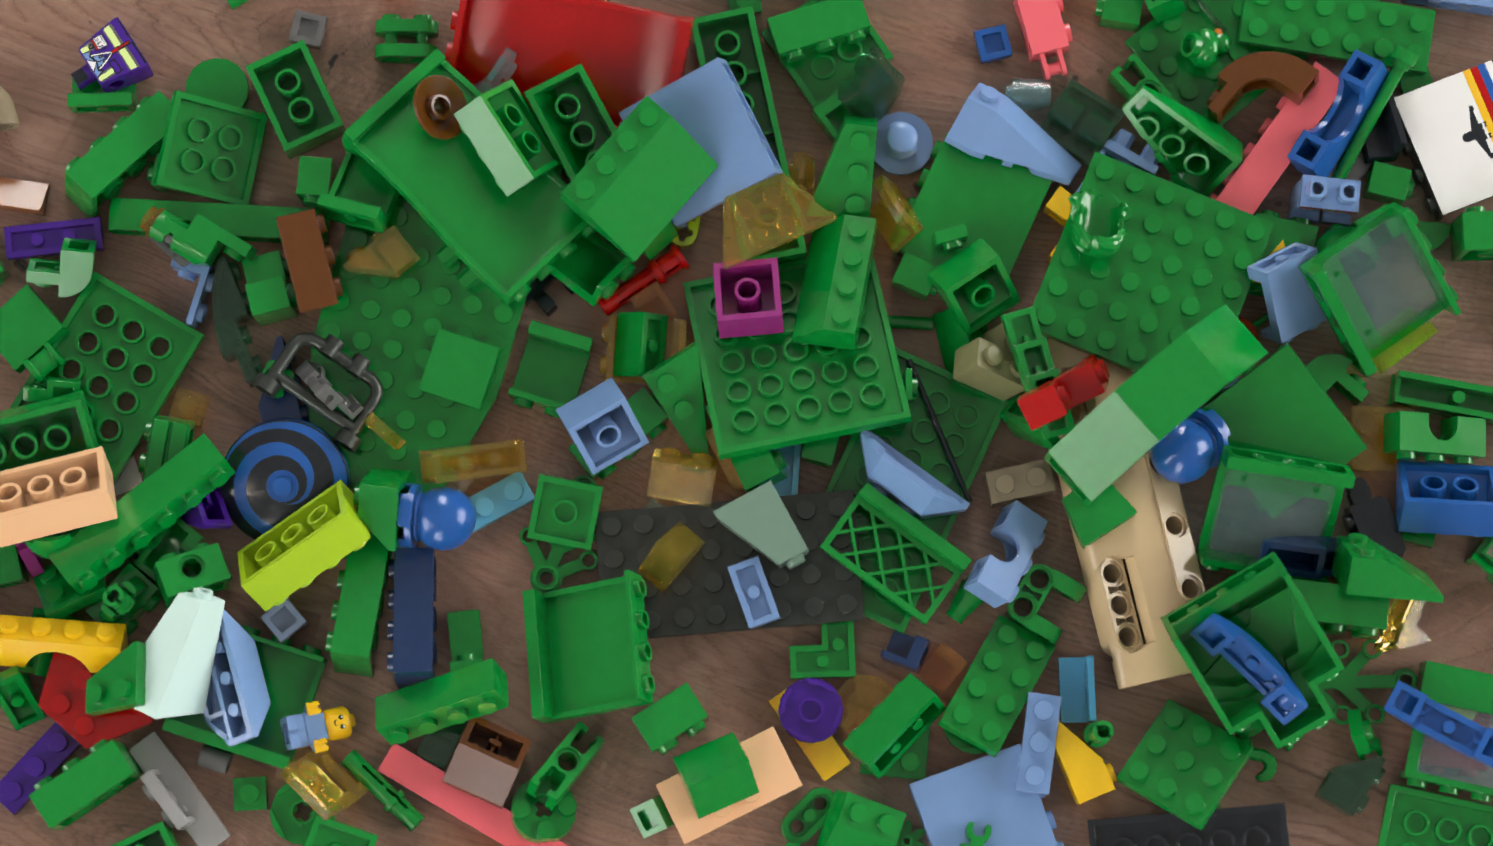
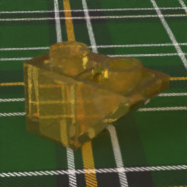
M393 225L390 228L386 226L384 233L376 232L371 237L373 242L364 249L359 246L346 256L348 262L343 267L350 274L397 279L421 258Z

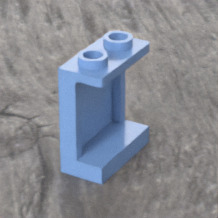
M1295 242L1247 267L1249 279L1262 284L1270 326L1261 330L1264 338L1284 344L1291 342L1295 336L1304 331L1317 328L1320 323L1327 320L1299 269L1300 265L1318 254L1317 248Z

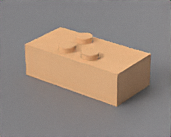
M102 446L0 471V548L118 518L113 473Z
M773 726L740 742L742 749L749 759L759 793L698 819L679 773L656 784L685 845L802 787V783Z

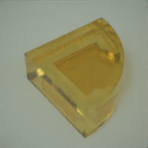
M371 413L365 419V424L395 450H399L406 442L374 413Z

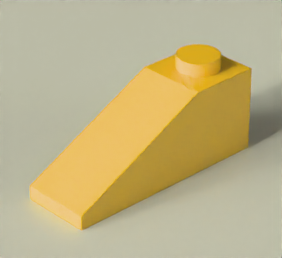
M1058 721L1054 754L1075 804H1081L1114 790L1113 783L1117 781L1111 764H1105L1097 753Z

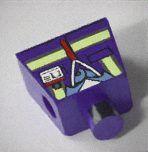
M118 16L79 48L78 51L86 65L71 73L80 90L97 81L104 93L116 92L154 76L148 62Z

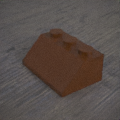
M313 208L277 217L276 221L300 313L339 304L338 296L343 295L339 276L333 278L330 265L335 264L331 245H324L322 233L327 232L323 213L316 214V210Z

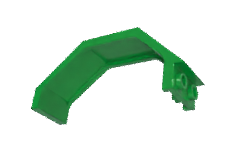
M1224 304L1182 333L1115 389L1052 447L1044 458L1083 504L1088 507L1159 441L1222 388L1241 374L1244 376L1268 352L1230 308Z

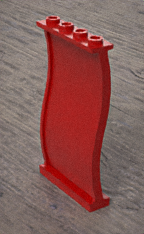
M460 0L458 11H453L450 30H455L453 43L448 42L445 57L446 61L482 94L512 79L526 101L525 91L581 63L617 129L620 126L619 123L622 122L619 112L639 102L646 95L649 96L684 77L695 18L676 16L605 0Z

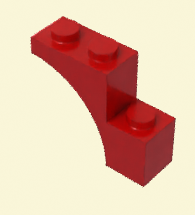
M1095 354L1083 358L1077 365L1058 377L1019 396L1017 402L1032 431L1067 415L1070 408L1105 393L1109 381L1108 377L1111 375L1104 360H1097Z

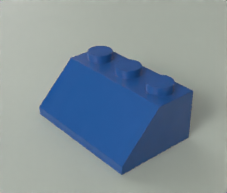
M1397 461L1395 515L1398 531L1493 537V466Z

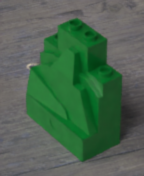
M1275 551L1161 617L1172 642L1230 735L1247 730L1254 721L1259 719L1276 748L1280 749L1283 746H1290L1296 743L1300 736L1312 729L1316 730L1324 727L1331 718L1335 717L1317 685L1321 682L1333 680L1345 667ZM1212 613L1231 621L1257 640L1279 662L1304 696L1308 704L1307 708L1283 725L1261 704L1264 696L1220 653L1213 657L1190 635V632Z

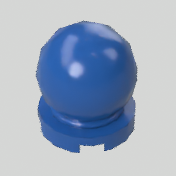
M1199 408L1150 449V458L1156 472L1168 481L1179 484L1192 482L1202 478L1209 469L1218 466L1223 445H1229L1227 437L1231 433L1225 421L1214 410L1210 409L1206 412Z
M405 483V489L408 490V494L401 493L397 526H404V537L398 538L400 547L415 548L418 541L421 540L429 548L439 551L452 550L464 544L471 537L476 524V511L470 498L462 491L451 487H438L424 493L421 484Z

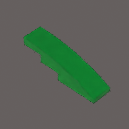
M1034 306L1000 315L1025 393L1060 375L1059 369L1054 367L1046 337H1042ZM1070 409L1067 415L1039 427L1044 440L1067 434L1075 427Z

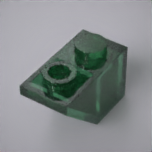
M1380 756L1330 768L1314 797L1347 817L1353 816L1355 812L1360 814L1369 801V797L1366 796L1372 784L1377 786L1386 772V769L1382 767L1386 759Z

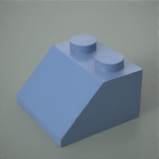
M612 377L556 409L563 425L593 475L649 443L626 398Z

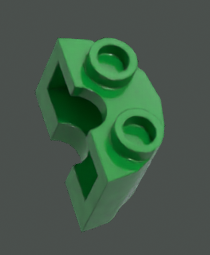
M178 518L171 527L161 531L153 542L150 541L147 546L137 550L136 554L139 557L134 565L157 582L153 573L154 565L161 556L176 552L177 555L189 552L190 548L201 543L204 537Z

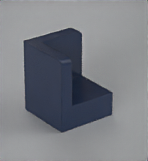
M894 631L887 649L882 650L880 656L883 661L919 675L931 644L929 639L916 635V637H912L905 633L901 634Z

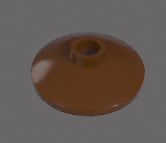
M443 75L426 77L418 84L414 93L413 105L416 118L421 127L432 137L441 140L454 138L462 130L453 114L467 105L465 97L458 85L450 78Z

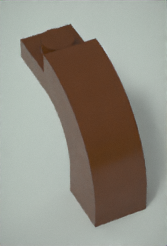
M1265 51L1243 56L1230 63L1217 75L1218 87L1222 90L1216 89L1207 101L1208 118L1219 125L1241 97L1258 89H1271L1280 92L1299 106L1319 82V71L1304 60L1282 52Z

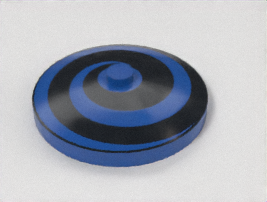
M275 418L252 426L241 434L229 448L225 459L236 473L220 487V492L232 521L241 531L255 540L339 480H342L351 489V476L343 451L327 432L304 420Z

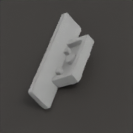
M152 732L130 749V754L144 771V774L140 776L144 783L142 790L152 802L156 800L164 810L161 812V816L171 828L176 827L177 830L186 829L197 846H219L231 836L228 829L157 732Z

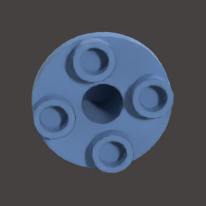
M895 112L884 116L877 122L874 162L883 172L890 175L905 176L919 171L926 165L933 149V137L929 127L921 118L907 112Z

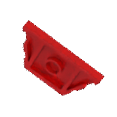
M53 652L38 706L85 749L89 750L103 739H107V741L117 739L138 728L149 726L155 721L152 717L134 708L97 716L86 714V681L96 673H90L87 667L73 656Z

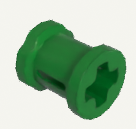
M48 341L44 343V348L33 358L22 361L40 384L45 381L44 377L59 365L64 366L66 364L65 360Z

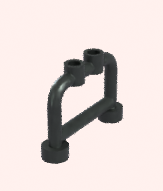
M302 332L294 335L288 341L267 374L259 372L252 383L253 386L271 398H274L280 388H283L340 427L333 440L349 452L355 453L362 443L358 436L383 397V386L380 379L368 369L372 363L359 353H355L352 358L341 351L345 344L331 334L326 339L312 332ZM310 345L314 347L325 358L336 362L350 375L362 380L369 386L370 395L362 406L364 409L354 420H351L337 409L332 411L312 392L283 373L302 346Z

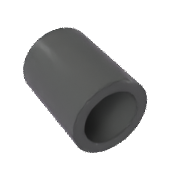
M204 744L197 765L226 775L233 759V753Z

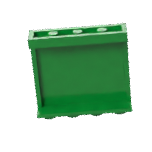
M937 139L930 155L931 158L935 159L930 170L924 168L917 183V186L922 187L917 199L911 196L904 211V214L909 216L904 227L898 225L892 237L891 243L896 245L893 254L898 255L899 252L904 254L906 251L939 266L982 238L999 255L1008 275H1010L1052 180L1033 175L1029 169L1017 164H1013L1012 168L1001 165V159L985 155L983 159L973 157ZM965 223L968 238L966 242H962L963 247L950 252H945L944 248L935 250L932 240L935 231Z
M1288 342L1280 346L1277 352L1201 408L1206 412L1210 409L1214 410L1225 421L1231 433L1227 437L1229 446L1344 465L1367 449L1365 442ZM1250 488L1255 495L1251 499L1254 505L1262 514L1268 512L1272 518L1302 497Z
M624 570V576L544 593L536 589L522 591L533 719L544 723H553L653 704L652 693L655 692V681L650 672L652 649L647 638V629L650 622L644 604L647 588L641 575L630 570Z
M241 625L255 640L271 701L258 737L235 746H228L225 740L206 724L204 713L166 718L162 730L291 771L298 749L286 751L280 719L304 713L305 704L315 700L328 659L320 656L322 652L320 649L304 644L302 650L290 647L291 640L289 639L283 643L275 635H272L271 640L259 637L260 630Z

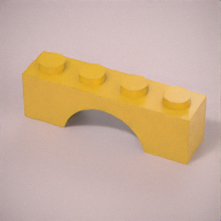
M0 615V666L14 667L17 665L18 667H25L28 661L37 654L60 652L81 661L90 673H97L128 647L126 624Z

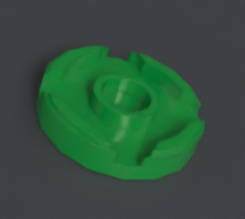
M212 58L202 61L192 69L186 80L185 93L245 108L249 101L250 86L245 73L237 64L227 59Z

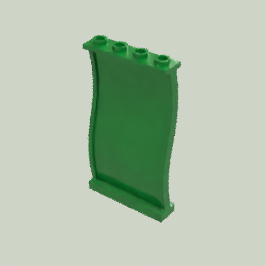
M436 48L344 131L342 143L350 151H356L409 202L444 243L503 299L502 302L506 306L514 299L519 303L532 290L529 285L537 278L540 281L544 280L555 268L552 264L559 257L565 260L577 248L575 242L582 235L587 239L596 230L560 200L561 192L566 188L567 184L553 170H550L507 197L504 191L498 187L494 176L485 162L479 158L477 150L463 131L454 138L441 140L432 137L421 127L415 115L413 99L418 84L426 77L443 75L450 78L461 89L467 104L482 95L476 87L446 61V57Z

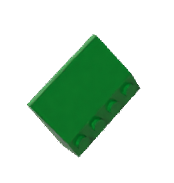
M646 95L561 192L560 200L635 263L714 172L718 164L671 115Z

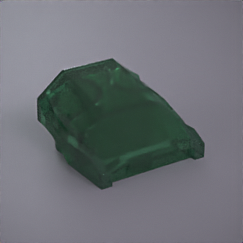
M872 46L869 50L870 53H863L857 58L855 63L856 75L852 79L845 80L840 85L838 100L846 107L851 116L877 118L878 123L887 115L899 96L905 78L883 56L881 49Z

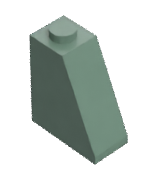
M771 481L713 511L720 524L780 569L786 565L788 569H792L806 561L804 556L809 554V550Z

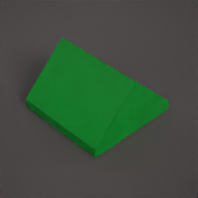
M733 732L672 758L698 819L759 793L749 759Z

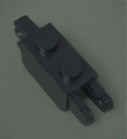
M1363 477L1356 478L1353 489L1345 488L1350 506L1344 509L1346 515L1342 518L1347 533L1364 534L1397 556L1403 557L1406 546L1401 533L1398 531L1397 522L1389 500L1382 496L1373 498L1371 490Z

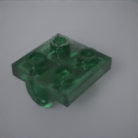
M1071 78L1052 105L1040 127L1071 156L1089 166L1095 151L1100 153L1123 117L1124 112Z

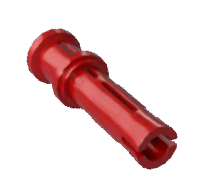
M675 244L670 246L671 250L656 260H648L646 268L629 278L626 282L618 285L614 294L607 301L602 298L598 302L607 317L656 284L664 285L667 283V278L682 268L685 270L690 268Z

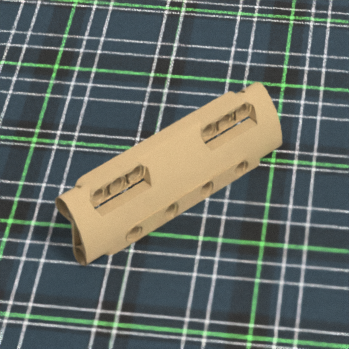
M1047 339L1054 367L1059 369L1060 375L1077 365L1083 358L1090 356L1052 339ZM1104 361L1111 376L1108 377L1109 381L1105 393L1085 401L1088 414L1135 373ZM1084 403L1070 408L1074 425L1087 416ZM1063 434L1057 437L1059 439H1062L1067 434ZM1150 450L1112 484L1135 508L1137 514L1084 549L1081 547L1070 522L1099 643L1102 650L1113 658L1111 663L1118 690L1191 673L1172 642L1161 617L1206 592L1179 483L1168 481L1156 472L1150 458ZM1058 475L1062 494L1065 497L1072 490ZM1123 559H1125V562H1126V566H1127V570H1128V574H1129V578H1130V582H1131V586H1132V590H1133V594H1134V598H1135V602H1136V606H1137V610H1138V614H1139V618H1140V622H1141V626H1142V630H1143V634H1144V638H1145V642H1146L1145 645L1143 644V640H1142V636H1141V632H1140V628H1139V624H1138V620H1137V616H1136V611H1135V607H1134V603H1133V599H1132V595H1131V591H1130V587H1129V583H1128V579H1127V575H1126V571H1125Z

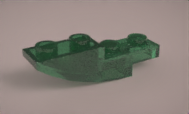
M224 255L219 257L212 292L213 319L217 341L226 362L229 363L238 359L247 384L250 387H254L252 383L259 372L262 373L264 367L258 354L252 356L249 344L253 343V339L247 325L242 327L240 325L252 320L249 312L251 308L247 292H241L237 282L242 280V276L236 262L230 263Z

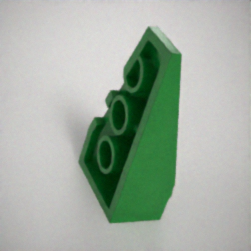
M1142 85L1122 106V110L1139 135L1148 142L1154 151L1156 159L1159 163L1162 162L1169 172L1171 180L1177 185L1208 196L1242 162L1243 142L1217 123L1145 85Z

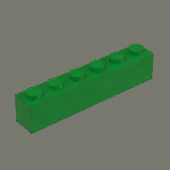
M203 433L116 502L117 519L85 526L74 535L75 537L68 544L53 551L48 557L79 595H82L85 591L94 588L99 580L109 572L119 568L133 553L147 546L151 539L161 531L171 527L190 508L199 505L204 497L217 487L224 485L236 472L205 433Z

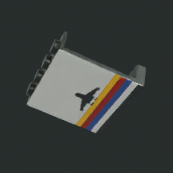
M1493 60L1395 97V103L1407 139V144L1403 148L1402 153L1406 157L1409 156L1412 162V176L1415 183L1423 188L1426 195L1424 197V204L1430 215L1434 214L1436 221H1439L1449 213L1493 197Z

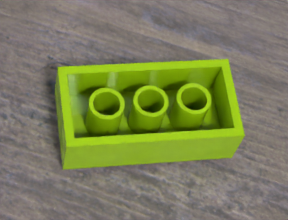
M342 480L336 482L237 552L241 587L265 612L273 606L284 603L290 594L300 587L304 588L311 584L316 576L326 569L334 568L343 557L352 551L361 549L370 539L369 528L358 517V505L353 503L354 493Z

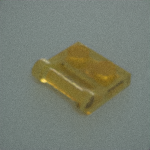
M329 749L319 753L312 750L307 755L285 767L280 775L324 821L358 801L367 791V788L361 782H356L328 754ZM319 763L347 792L344 793L316 764Z

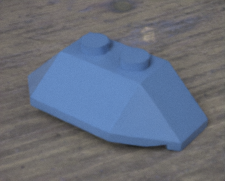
M870 430L861 432L860 441L866 479L872 487L886 497L891 498L898 506L918 519L965 513L970 505L969 502Z
M224 610L204 717L206 724L223 738L228 746H235L258 737L271 701L255 640Z

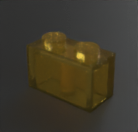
M671 447L655 448L646 496L710 507L719 459H714L705 453H694L693 455L680 453L679 450Z

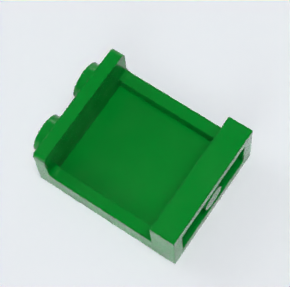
M343 144L346 154L329 194L321 193L316 204L326 220L384 233L400 193L356 151H350Z
M593 233L587 239L582 235L575 242L577 248L565 260L559 257L552 264L555 268L550 274L594 307L602 298L607 301L618 288L617 283L620 280L626 282L635 271L636 266L633 265L634 262L627 256H623Z

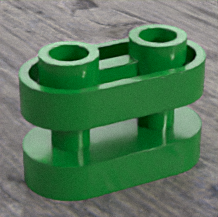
M397 14L382 15V19L375 21V35L384 38V43L375 45L374 60L390 64H420L436 48L438 49L437 46L429 44V39L439 36V22L433 20L431 15L426 14L414 15L413 19H403ZM397 39H416V44L397 43Z

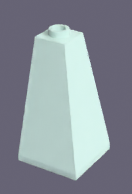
M197 587L193 589V592L178 593L145 642V706L134 709L154 719L202 714L205 712L225 600L214 596L212 590Z

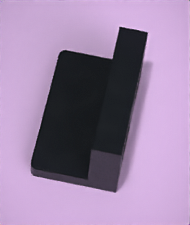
M1393 93L1361 149L1365 164L1373 163L1374 161H1395L1407 144Z

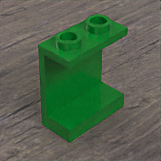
M531 320L528 329V341L513 387L509 388L508 395L514 399L513 404L516 406L532 409V406L535 405L544 408V414L560 419L556 409L577 398L594 341L592 338Z

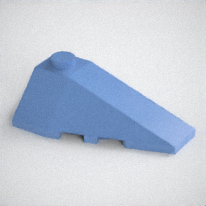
M979 82L967 98L944 141L973 157L983 159L987 155L1001 159V165L1012 168L1013 164L1029 168L1033 175L1066 185L1071 183L1081 168V164L1009 97Z

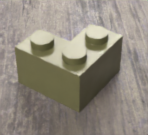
M1003 323L983 333V338L979 337L955 350L953 379L1005 401L1024 391L1010 350Z

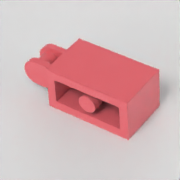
M1014 0L1013 4L1030 62L1039 60L1045 81L1050 80V76L1061 74L1062 77L1066 76L1067 67L1063 54L1067 53L1069 43L1073 42L1069 24H1063L1061 12H1064L1063 1ZM1056 56L1057 62L1047 64L1046 58Z

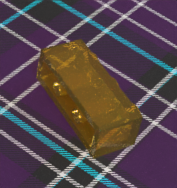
M503 439L419 451L423 483L437 484L527 471L524 439Z

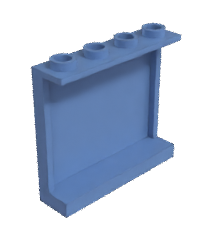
M718 57L648 96L671 115L718 164L714 172L671 220V223L675 224L676 227L684 228L688 226L687 222L766 179H774L783 174L725 59ZM642 100L619 112L622 122Z
M1020 744L999 751L995 758L987 755L908 785L930 846L969 844L965 837V828L969 822H974L973 833L976 836H983L985 826H991V836L984 843V846H1064L1062 841H1056L1052 831L1057 829V825L1051 810L1045 812L1041 799L1046 797L1045 794L1015 790L1021 751Z

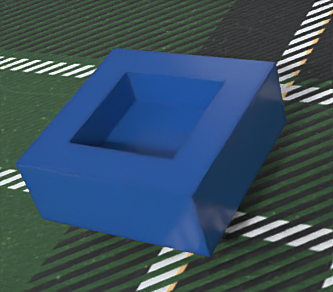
M1005 24L974 31L973 36L981 64L1012 57L1013 53Z

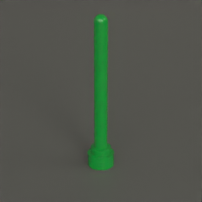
M1396 46L1391 55L1393 60L1390 64L1393 67L1331 178L1345 179L1403 73H1408L1410 68H1414L1420 56L1402 46Z

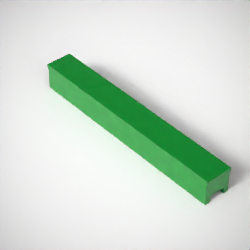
M1402 370L1392 374L1387 406L1446 417L1486 419V424L1493 425V387Z

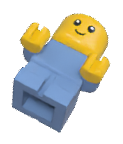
M319 701L306 703L304 713L280 719L286 751L311 746L312 750L316 753L328 751L327 740L335 741L351 736L352 727L356 726L354 714H350L344 706L328 708L321 713V708L318 707L320 705Z

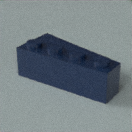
M429 547L397 548L394 551V559H389L388 562L389 579H394V590H388V608L394 609L393 621H388L387 625L388 640H393V652H387L388 672H393L398 690L436 677L433 669V664L438 663L436 638L433 637V632L437 630L436 606H434V602L437 601L436 555L434 549Z

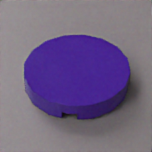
M806 678L796 681L785 690L780 698L778 713L781 725L788 735L800 742L812 744L825 741L836 732L842 722L844 709L841 697L832 685L821 679Z

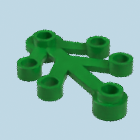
M579 475L573 479L595 484L594 480L587 475ZM529 526L524 527L519 533V539L527 547L534 564V569L530 575L531 585L540 592L558 590L562 585L563 578L585 569L586 571H592L598 566V556L593 551H585L580 555L579 559L559 566L563 554L576 548L550 543L552 549L546 561L537 543L538 540L534 539L529 543L523 540V535L528 531ZM587 555H592L595 558V563L590 567L583 564V558ZM550 573L553 576L552 582L547 585L543 584L540 581L542 574Z
M1369 639L1361 645V651L1336 678L1328 682H1321L1317 687L1335 715L1332 718L1334 723L1338 725L1349 723L1348 716L1345 721H1340L1336 713L1339 709H1344L1346 712L1351 709L1346 705H1338L1325 691L1328 689H1337L1355 707L1360 708L1365 720L1370 719L1372 724H1378L1385 718L1383 707L1378 704H1372L1357 689H1394L1402 675L1409 676L1411 680L1409 686L1416 689L1418 685L1416 673L1411 669L1401 668L1392 675L1356 676L1370 659L1377 658L1382 652L1380 642L1375 639ZM1344 640L1332 642L1333 648L1336 644H1341L1344 647V654L1338 656L1339 659L1346 658L1350 651L1347 642ZM1368 643L1376 646L1377 651L1374 655L1367 653L1366 646ZM1376 708L1379 711L1380 717L1378 720H1372L1369 717L1370 709Z

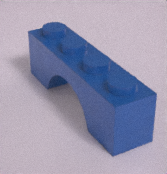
M1355 49L1338 76L1337 95L1328 114L1316 127L1310 130H1303L1287 155V158L1298 172L1304 175L1322 177L1330 175L1356 134L1389 74L1383 62Z

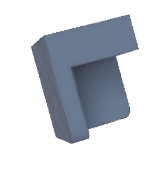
M288 598L284 603L273 606L260 617L281 643L285 642L301 627L305 629L310 625Z

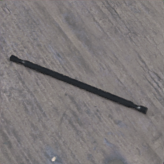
M912 359L906 360L908 367L912 368V377L917 378L918 391L958 485L964 493V499L967 502H971L972 498L966 490V484L921 379L914 368V363Z

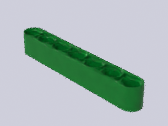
M112 198L110 200L108 232L119 235L149 236L153 223L166 210L173 215L190 220L191 223L198 213L245 242L282 244L276 218L313 208ZM315 209L316 214L321 213L319 209ZM325 219L327 232L322 233L324 245H328L330 220Z

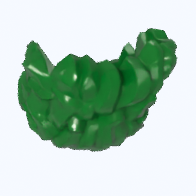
M1085 190L1071 195L1068 199L1071 204L1070 214L1072 221L1070 227L1074 246L1081 253L1091 257L1105 258L1116 253L1127 236L1124 229V216L1129 208L1128 204L1125 202L1119 204L1118 198L1115 195L1103 197V195L1098 194L1095 199L1094 194H1087Z

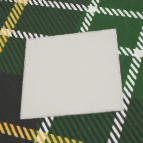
M134 456L114 487L115 496L132 490L142 482Z

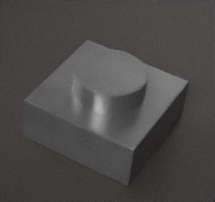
M296 10L289 42L295 44L304 39L307 47L321 50L328 24L327 16Z

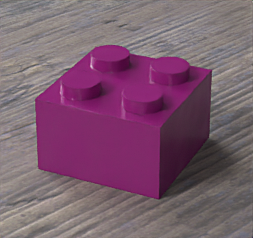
M777 258L713 263L719 338L784 333Z

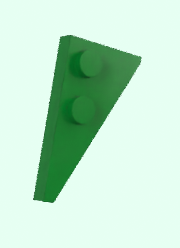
M693 342L642 375V377L701 469L705 470L710 466L700 354L699 347Z

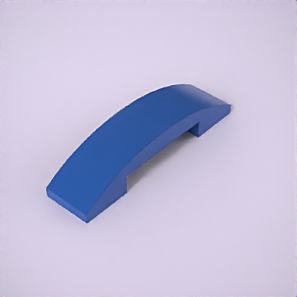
M1212 613L1190 632V635L1213 657L1220 653L1264 696L1261 704L1283 725L1307 708L1308 704L1304 696L1279 662L1257 640L1231 621Z
M1399 680L1397 681L1383 708L1384 711L1445 746L1493 768V729L1485 728L1428 698V695Z

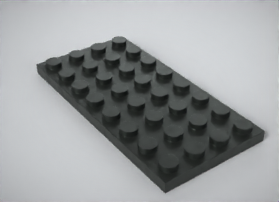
M853 490L780 496L809 550V554L804 556L806 561L792 569H788L787 565L780 569L717 521L713 511L732 501L599 512L596 524L600 581L624 576V570H630L642 576L647 588L644 604L650 622L647 629L648 639L750 630L727 567L756 556L759 557L781 619L751 630L863 621L864 609L861 579L819 549L854 500ZM854 510L851 516L853 528H856V516ZM847 521L843 525L841 530L848 529ZM854 533V534H855V540H856L857 551H858L857 533ZM836 535L830 546L839 553L852 552L850 535ZM851 556V557H846L847 559H849L851 562L854 563L853 556Z

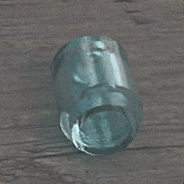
M1011 79V85H1005L1004 95L1009 97L1023 111H1042V108H1050L1051 84L1050 82H1043L1042 79Z

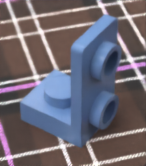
M172 259L170 266L178 272L177 277L192 282L199 278L186 319L188 326L197 329L198 323H203L206 318L208 305L205 304L208 292L213 293L218 275L214 274L215 268L212 265L206 267L191 263L181 267Z

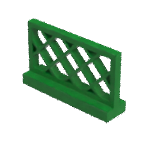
M868 483L861 488L819 547V549L923 625L928 622L960 575L972 561L971 558ZM857 506H860L869 513L871 526L853 528L851 514ZM875 518L883 524L876 525ZM847 521L848 529L841 530V528ZM890 528L894 531L897 545L880 548L877 529ZM872 530L875 548L857 551L854 533ZM849 534L852 552L839 553L830 546V543L836 535ZM901 537H902L903 539H905V540H906L907 542H909V543H908V544H902V539H901ZM916 547L922 552L923 565L906 567L903 549ZM898 550L901 568L884 570L881 552ZM876 553L879 571L866 573L860 568L858 555ZM851 556H853L854 563L851 562V561H850L849 559H847L846 557H851ZM928 557L931 558V559H932L933 561H935L936 563H929V562H928ZM941 566L952 574L946 584L932 585L930 568ZM924 569L927 587L910 590L907 571ZM902 572L905 591L892 592L886 586L885 575ZM873 576H880V582L873 578ZM935 590H941L940 593H939V594L937 595V597L935 598V597H934V591H935ZM929 593L931 605L925 614H922L913 607L911 594ZM906 595L907 602L899 596Z

